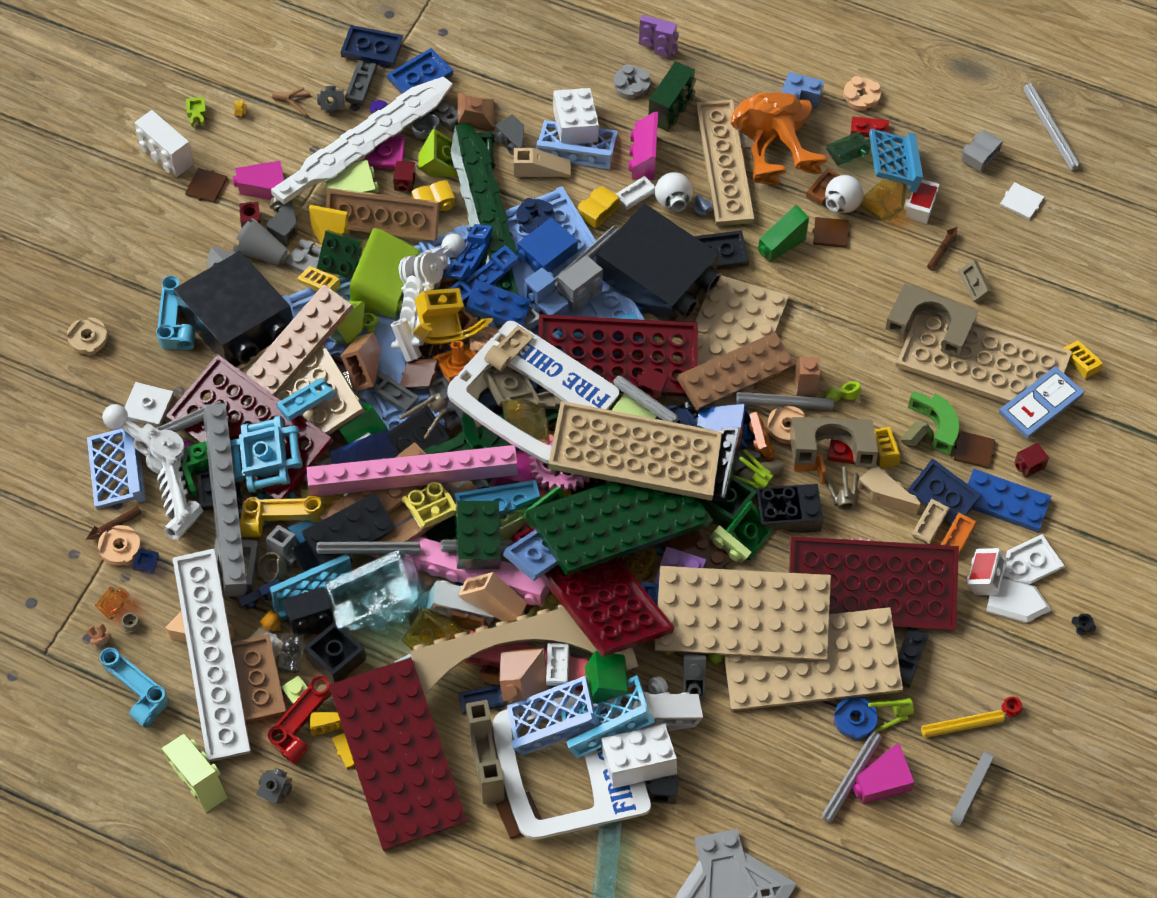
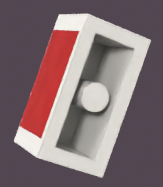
M922 179L916 193L909 191L911 197L906 199L903 210H906L905 218L927 224L940 184Z
M999 548L976 549L975 556L971 562L970 575L967 577V585L975 595L999 594L1007 562L1006 557Z

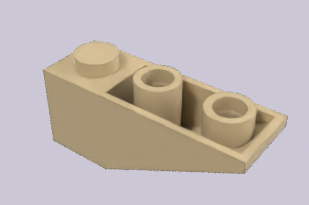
M514 148V177H571V160L535 148Z
M876 465L859 478L857 490L871 502L914 515L918 514L921 504L918 498L907 492L900 482L893 480L886 470Z

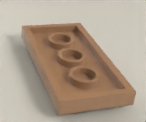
M267 634L232 642L246 723L284 715L286 709L270 635Z

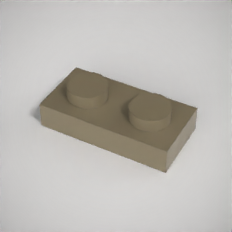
M971 261L959 271L973 302L979 303L992 293L977 261Z

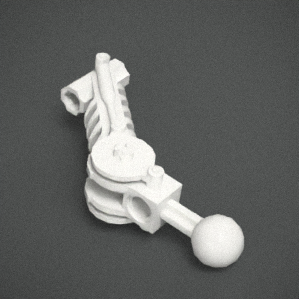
M452 233L445 236L441 244L442 248L426 250L419 256H407L400 261L399 275L404 284V287H402L404 298L400 319L390 324L396 337V341L391 343V347L394 350L401 349L406 362L419 358L421 356L419 346L424 344L423 341L415 338L413 335L414 329L420 324L414 299L422 291L434 289V284L442 279L443 269L448 266V257L457 258L465 250V240L458 234Z
M111 404L103 412V422L110 429H123L135 439L132 447L144 454L147 466L153 472L159 474L157 478L158 483L162 482L159 489L164 491L161 497L162 500H166L164 509H168L166 518L171 519L165 526L164 531L172 540H179L204 511L198 502L190 500L188 503L186 502L188 490H184L185 480L181 481L184 473L183 471L179 472L182 467L181 457L184 453V442L172 430L159 431L149 423L140 428L128 419V412L123 406Z

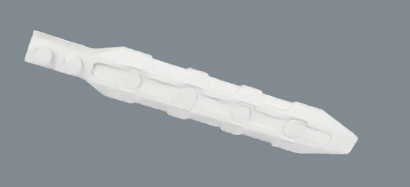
M441 77L410 88L398 96L391 104L370 115L367 120L354 129H349L339 139L309 156L299 171L271 189L272 195L283 204H286L312 185L333 179L346 170L347 166L362 156L368 155L385 140L394 137L403 131L404 127L435 109L453 84L446 78Z

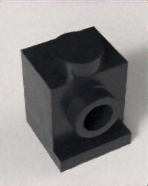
M674 775V779H669L666 776L647 781V792L651 794L650 802L676 804L679 775Z

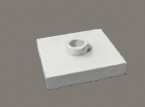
M135 382L124 407L128 412V419L160 427L173 399V391Z

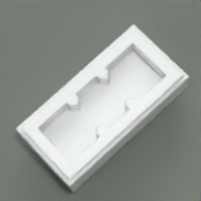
M644 176L616 193V195L620 197V204L628 210L654 194L655 186Z
M548 643L546 686H560L568 683L569 644Z

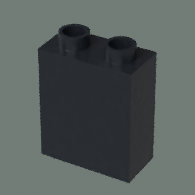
M643 203L596 255V264L603 269L602 280L661 321H674L678 315L686 319L698 303V299L695 296L702 289L708 293L711 292L721 278V273L716 270L719 253L646 203Z
M241 251L234 253L173 289L183 318L195 327L197 334L216 355H220L235 367L240 364H247L251 357H255L260 351L271 345L293 320L291 307Z

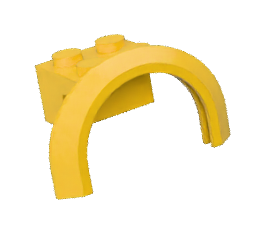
M459 288L422 291L414 299L420 324L414 329L413 335L415 338L428 344H446L467 339L480 333L493 320V318L481 319L474 326L462 331L458 312L464 305Z

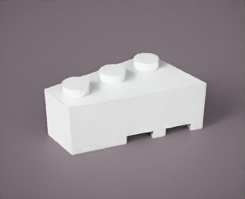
M436 581L426 596L423 619H427L429 614L433 612L443 615L444 621L448 623L449 619H453L450 615L451 611L485 618L489 626L494 616L461 599L458 595L463 586L453 585L448 581Z
M644 692L649 710L655 720L654 723L644 728L662 724L668 727V731L696 727L703 718L698 694H690L689 692L670 694L669 692L650 694L649 692ZM635 701L631 710L642 706L641 702Z

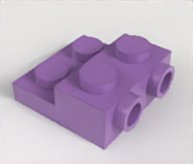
M642 15L639 24V44L654 48L655 55L671 59L672 55H676L678 50V44H676L679 37L677 24Z

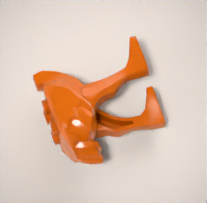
M762 92L745 99L734 109L730 124L736 130L740 129L745 136L754 141L751 148L754 157V183L780 184V179L777 175L785 173L786 167L768 164L765 162L764 157L765 150L777 140L783 141L793 153L796 169L810 174H821L819 164L826 163L828 161L827 156L802 149L796 134L809 119L812 110L810 101H799L795 94Z

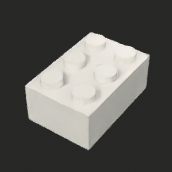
M581 88L553 91V111L560 143L581 144L598 142L599 123L591 89Z
M153 110L134 122L136 127L135 133L139 140L138 146L143 152L149 153L156 163L159 162L167 173H171L177 178L194 165L189 141Z
M665 724L601 738L602 754L613 788L677 774V759Z

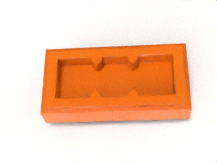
M958 512L941 545L959 546L960 556L977 522Z

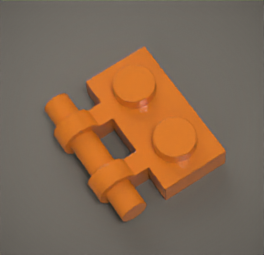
M756 411L749 414L751 419L749 427L756 438L753 442L756 450L762 452L767 462H771L774 460V448L769 441L770 433L765 426L763 418Z

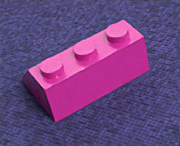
M653 112L635 123V130H631L630 141L634 142V145H630L629 156H633V160H629L628 171H632V179H641L645 176L648 180H654L658 112Z

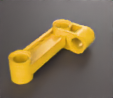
M309 496L306 499L264 500L250 497L242 505L241 519L239 521L241 538L260 537L265 521L310 520L312 522H320L319 516L325 512L324 506L317 496Z

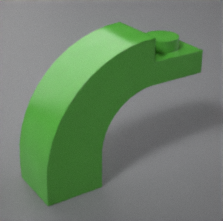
M913 391L908 408L931 418L935 422L938 431L933 439L931 448L950 456L955 447L959 432V420L954 408L947 400L936 393L930 399L924 394Z

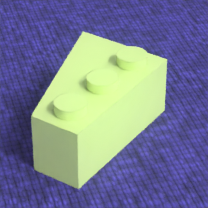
M183 734L162 748L169 764L183 782L185 781L190 787L191 794L194 797H198L205 813L228 798L218 778L221 775L215 764H209V758L203 751L201 753L198 751L200 749L193 739L189 740Z

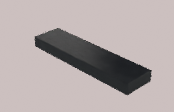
M721 427L722 436L712 501L707 500L708 502H727L743 432L741 427Z

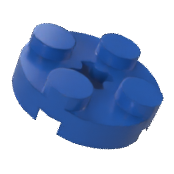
M858 697V699L845 698L836 707L834 724L842 735L851 738L853 741H859L862 738L868 737L875 730L877 725L876 708L868 707V704L871 702L862 697ZM851 715H860V721H853Z

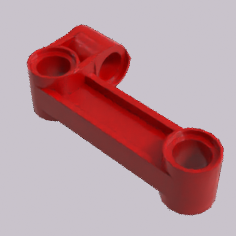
M319 675L313 678L308 688L276 725L272 726L268 731L267 736L272 746L294 765L309 750V746L295 735L311 718V713L316 712L323 702L332 695L329 688L330 682L325 676ZM322 684L327 685L324 691H317L318 686ZM277 734H284L282 740L274 741Z

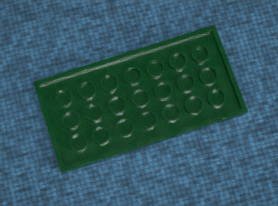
M613 481L529 509L526 512V517L566 576L710 526L713 521L696 497Z

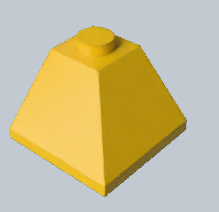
M314 205L309 206L312 231L321 244L326 230L350 235L347 212Z

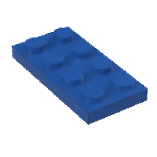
M973 469L968 485L982 495L972 508L973 510L1039 533L1052 497L1051 495Z

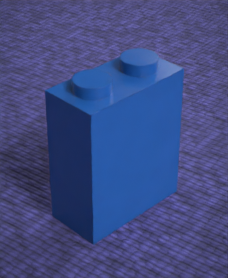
M552 217L517 243L518 257L522 261H526L534 272L540 268H544L547 272H552L578 252V240Z

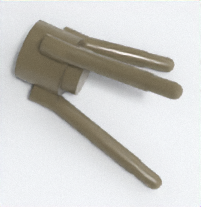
M439 393L435 396L432 395L429 399L399 417L402 420L426 405L435 414L439 412L424 435V439L429 437L442 416L447 412L445 408L449 404Z
M843 466L844 489L840 490L839 494L836 495L825 471V481L833 497L834 505H838L841 510L852 509L857 504L858 473H854L851 492L848 488L847 469Z

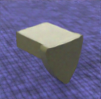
M915 422L900 441L905 446H916L923 437L931 442L935 436L928 423Z

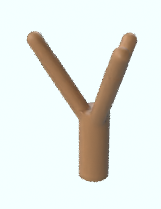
M304 87L289 93H272L273 99L287 100L304 116L308 115L291 99L310 96V93H299L304 90Z

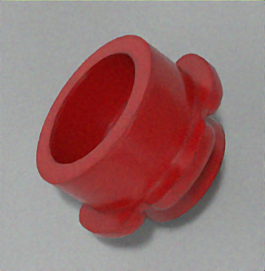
M1014 696L1006 698L1001 705L1002 711L1009 717L1018 716L1023 710L1020 699Z

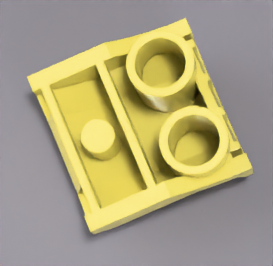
M431 482L427 488L425 487L420 491L413 490L407 497H402V502L409 508L421 529L455 515L456 504L439 482Z

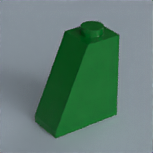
M798 205L794 206L759 238L758 251L769 262L806 240L809 217Z

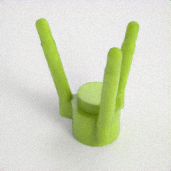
M744 449L743 453L757 467L743 457H740V461L755 472L752 477L755 482L733 476L754 488L767 487L774 476Z
M910 698L870 701L871 703L868 704V707L892 706L894 715H899V718L876 728L873 731L876 733L899 722L908 721V715H913L914 713L913 703Z

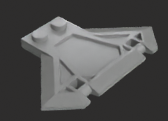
M738 829L694 837L699 861L675 898H789L797 883L745 853ZM769 891L770 895L762 897L761 893Z

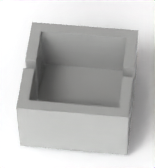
M588 255L557 276V293L567 299L569 303L568 309L572 313L584 308L590 300L597 298L602 292L603 269Z

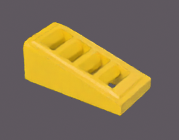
M308 266L297 278L298 282L315 292L326 283H328L327 287L334 292L340 287L339 278L311 266Z
M1076 341L1063 348L1069 351L1074 348L1078 349L1071 353L1069 360L1084 379L1101 371L1103 366L1101 360L1080 341Z
M891 427L874 429L878 448L877 459L880 468L899 466L900 453Z
M338 712L311 713L310 730L312 736L343 729Z

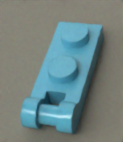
M319 378L278 402L277 409L288 421H291L322 401L332 399L336 392L332 387L327 386L324 378Z

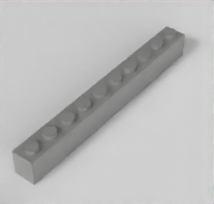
M206 404L203 418L223 596H245L247 582L226 404Z

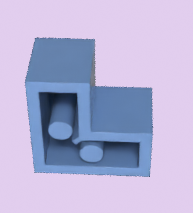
M788 72L781 93L795 94L799 101L808 100L813 108L818 109L823 95L824 81Z
M540 268L524 280L525 297L531 299L529 307H532L538 314L566 316L568 315L569 303L563 295L560 296L555 291V277L544 268Z

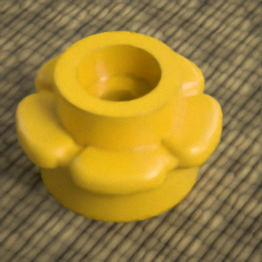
M242 99L241 101L235 100L234 115L241 118L242 114L246 115L247 104L243 103Z

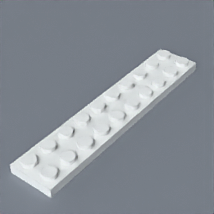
M215 549L174 557L173 564L206 755L210 762L251 753Z

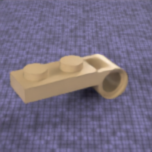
M517 325L497 346L493 345L489 349L484 360L501 372L534 336Z

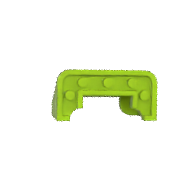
M373 228L350 283L351 301H363L365 303L364 311L397 319L402 309V287H404L399 275L400 261L407 256H419L421 250L384 230Z

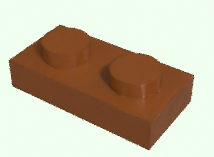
M827 168L806 192V197L822 206L826 201L825 191L827 185L833 178L840 175Z

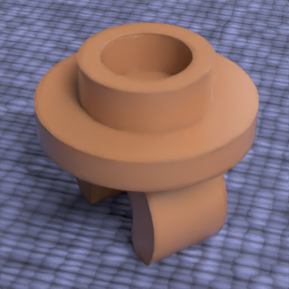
M100 624L97 627L98 632L94 626L88 629V635L92 638L90 640L91 645L100 647L109 642L108 639L111 637V634L106 632L104 624Z

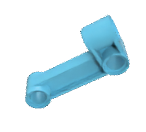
M167 276L162 280L156 335L159 346L164 350H191L194 348L196 329L189 324L178 325L179 307L173 289L179 286L180 282L175 276Z
M104 649L100 654V661L106 672L113 675L140 697L128 715L142 727L150 726L155 718L168 706L169 700L164 688L151 680L119 654L116 649ZM115 658L114 662L107 663L108 660ZM156 696H162V697H161L159 700H157V701H154V700H153L154 697H156Z

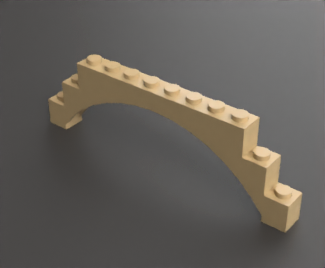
M561 604L557 606V610L549 611V608L538 611L536 616L529 617L526 614L517 617L515 622L509 623L508 620L498 622L494 628L488 629V626H483L475 629L476 633L469 635L467 632L454 635L455 639L447 640L446 638L435 640L434 644L426 646L425 643L413 647L414 650L410 651V657H412L426 697L436 683L449 671L474 655L494 647L521 642L569 644V647L583 651L591 656L597 649ZM633 647L615 653L626 657L627 672L639 667Z

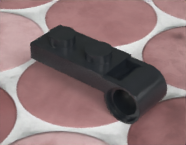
M908 628L898 654L902 686L910 688L929 634L912 628Z

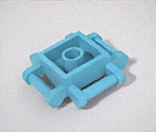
M276 416L273 420L252 425L248 423L241 425L242 434L239 435V439L230 441L235 482H241L246 479L247 489L250 493L276 484H289L288 469L303 466L299 455L297 436L299 435V428L297 426L283 428L284 421L282 416ZM287 436L290 439L292 459H286L284 437ZM280 474L279 476H274V477H270V478H266V479H262V480H257V481H255V476H260V477L263 478V477H267V476H272V475Z

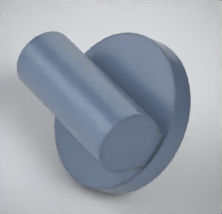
M701 194L697 195L693 205L694 212L700 216L710 214L712 211L711 202L704 199Z

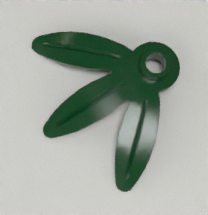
M463 411L462 429L466 441L470 445L469 450L512 445L508 441L493 445L499 436L488 428L481 440H479L474 419Z

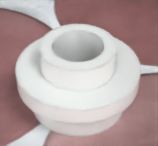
M660 676L652 677L648 681V689L651 694H660L668 690L666 681Z

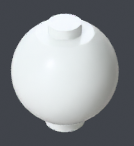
M671 172L658 180L655 187V196L662 207L679 212L684 210L691 201L693 187L685 175Z
M840 175L833 178L825 191L827 208L839 213H850L856 210L863 200V188L860 182L849 175Z

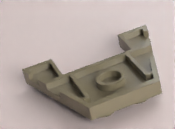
M494 366L484 371L483 378L499 407L560 408L562 401L560 398L549 391L536 394L529 379L508 366L501 372Z

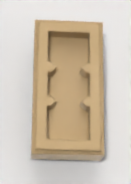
M931 499L912 532V536L927 544H931L950 508Z

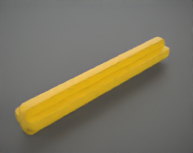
M1002 710L927 724L921 727V733L924 738L1003 723L1005 715Z

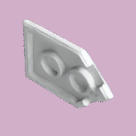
M1043 534L1007 550V562L1003 577L1030 585L1065 568V566Z
M1002 578L999 594L989 596L986 612L1027 624L1043 614L1052 612V609L1037 587Z

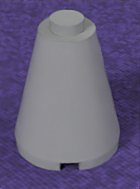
M251 218V222H246L237 237V240H239L238 246L235 244L233 246V251H241L244 256L277 266L281 263L284 265L289 257L288 249L254 218Z

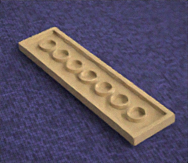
M733 99L696 102V112L716 226L754 223L739 131L730 124L731 115L734 112Z

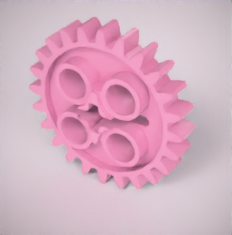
M549 434V440L547 441L545 438H542V442L552 446L554 437ZM533 456L529 457L532 477L536 478L537 483L542 482L543 489L549 486V492L559 486L560 489H564L566 494H568L569 488L576 492L577 485L584 488V482H590V477L572 473L571 475H565L567 472L560 471L559 473L557 470L547 469V463Z

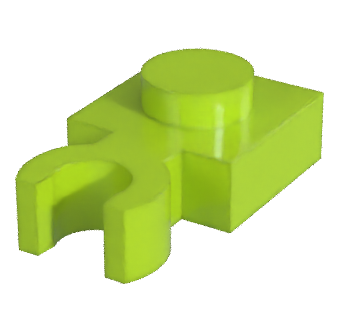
M205 98L186 99L187 117L190 118L191 127L194 128L196 121L201 122V126L204 127L203 116H206Z

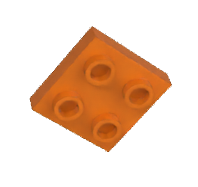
M455 341V347V343L452 342L450 345L452 350L433 357L439 360L438 369L449 383L477 354V352L470 350V344L464 345L462 341Z

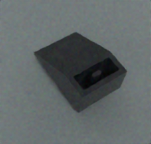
M818 484L756 488L762 526L798 533L820 532L822 530L823 513Z

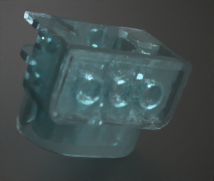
M396 550L325 583L339 630L346 627L352 631L361 628L369 631H382L403 626L421 616L427 607L429 599L428 588L425 582L418 576L414 559L400 550Z

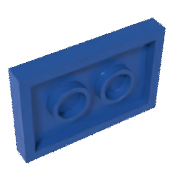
M430 48L388 73L387 79L403 94L412 87L441 77L447 79L454 74L453 69Z
M475 279L465 312L484 319L493 318V322L501 325L508 321H515L523 326L531 299Z

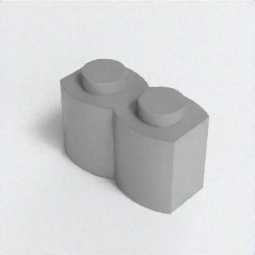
M983 130L980 134L977 133L974 136L970 145L967 144L963 148L962 161L981 172L1000 152L1003 141Z

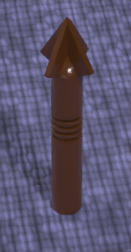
M957 227L946 230L947 235L928 263V269L934 270L951 242L956 241Z
M137 506L99 528L94 526L86 540H99L106 530L108 532L114 526L121 525L141 514L140 508Z

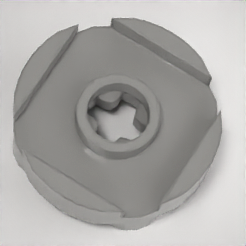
M629 64L624 65L614 76L613 85L616 93L622 98L630 100L640 95L641 97L645 96L650 89L649 72Z

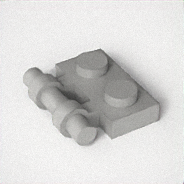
M301 239L299 246L304 248L303 251L295 248L285 261V265L302 274L308 266L319 269L317 268L319 256L315 258L310 254L313 252L320 255L321 247L316 246L315 242Z

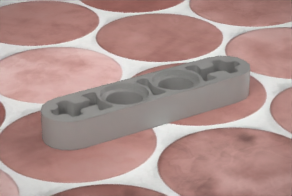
M984 751L950 819L951 823L959 827L961 826L995 755Z

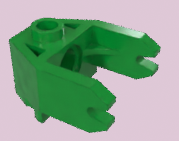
M205 441L186 447L184 451L182 471L192 497L197 496L191 477L196 476L199 471L209 470Z

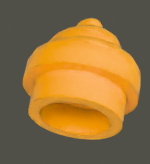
M271 610L259 621L263 625L262 628L267 631L281 630L280 615L277 612L274 613Z

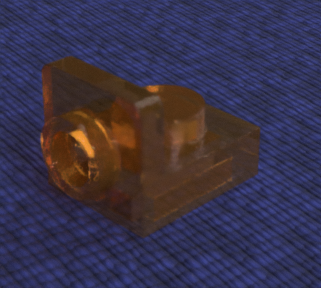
M110 586L95 604V607L108 619L113 620L125 604L131 605L133 601L128 597L130 594L122 587L115 588Z

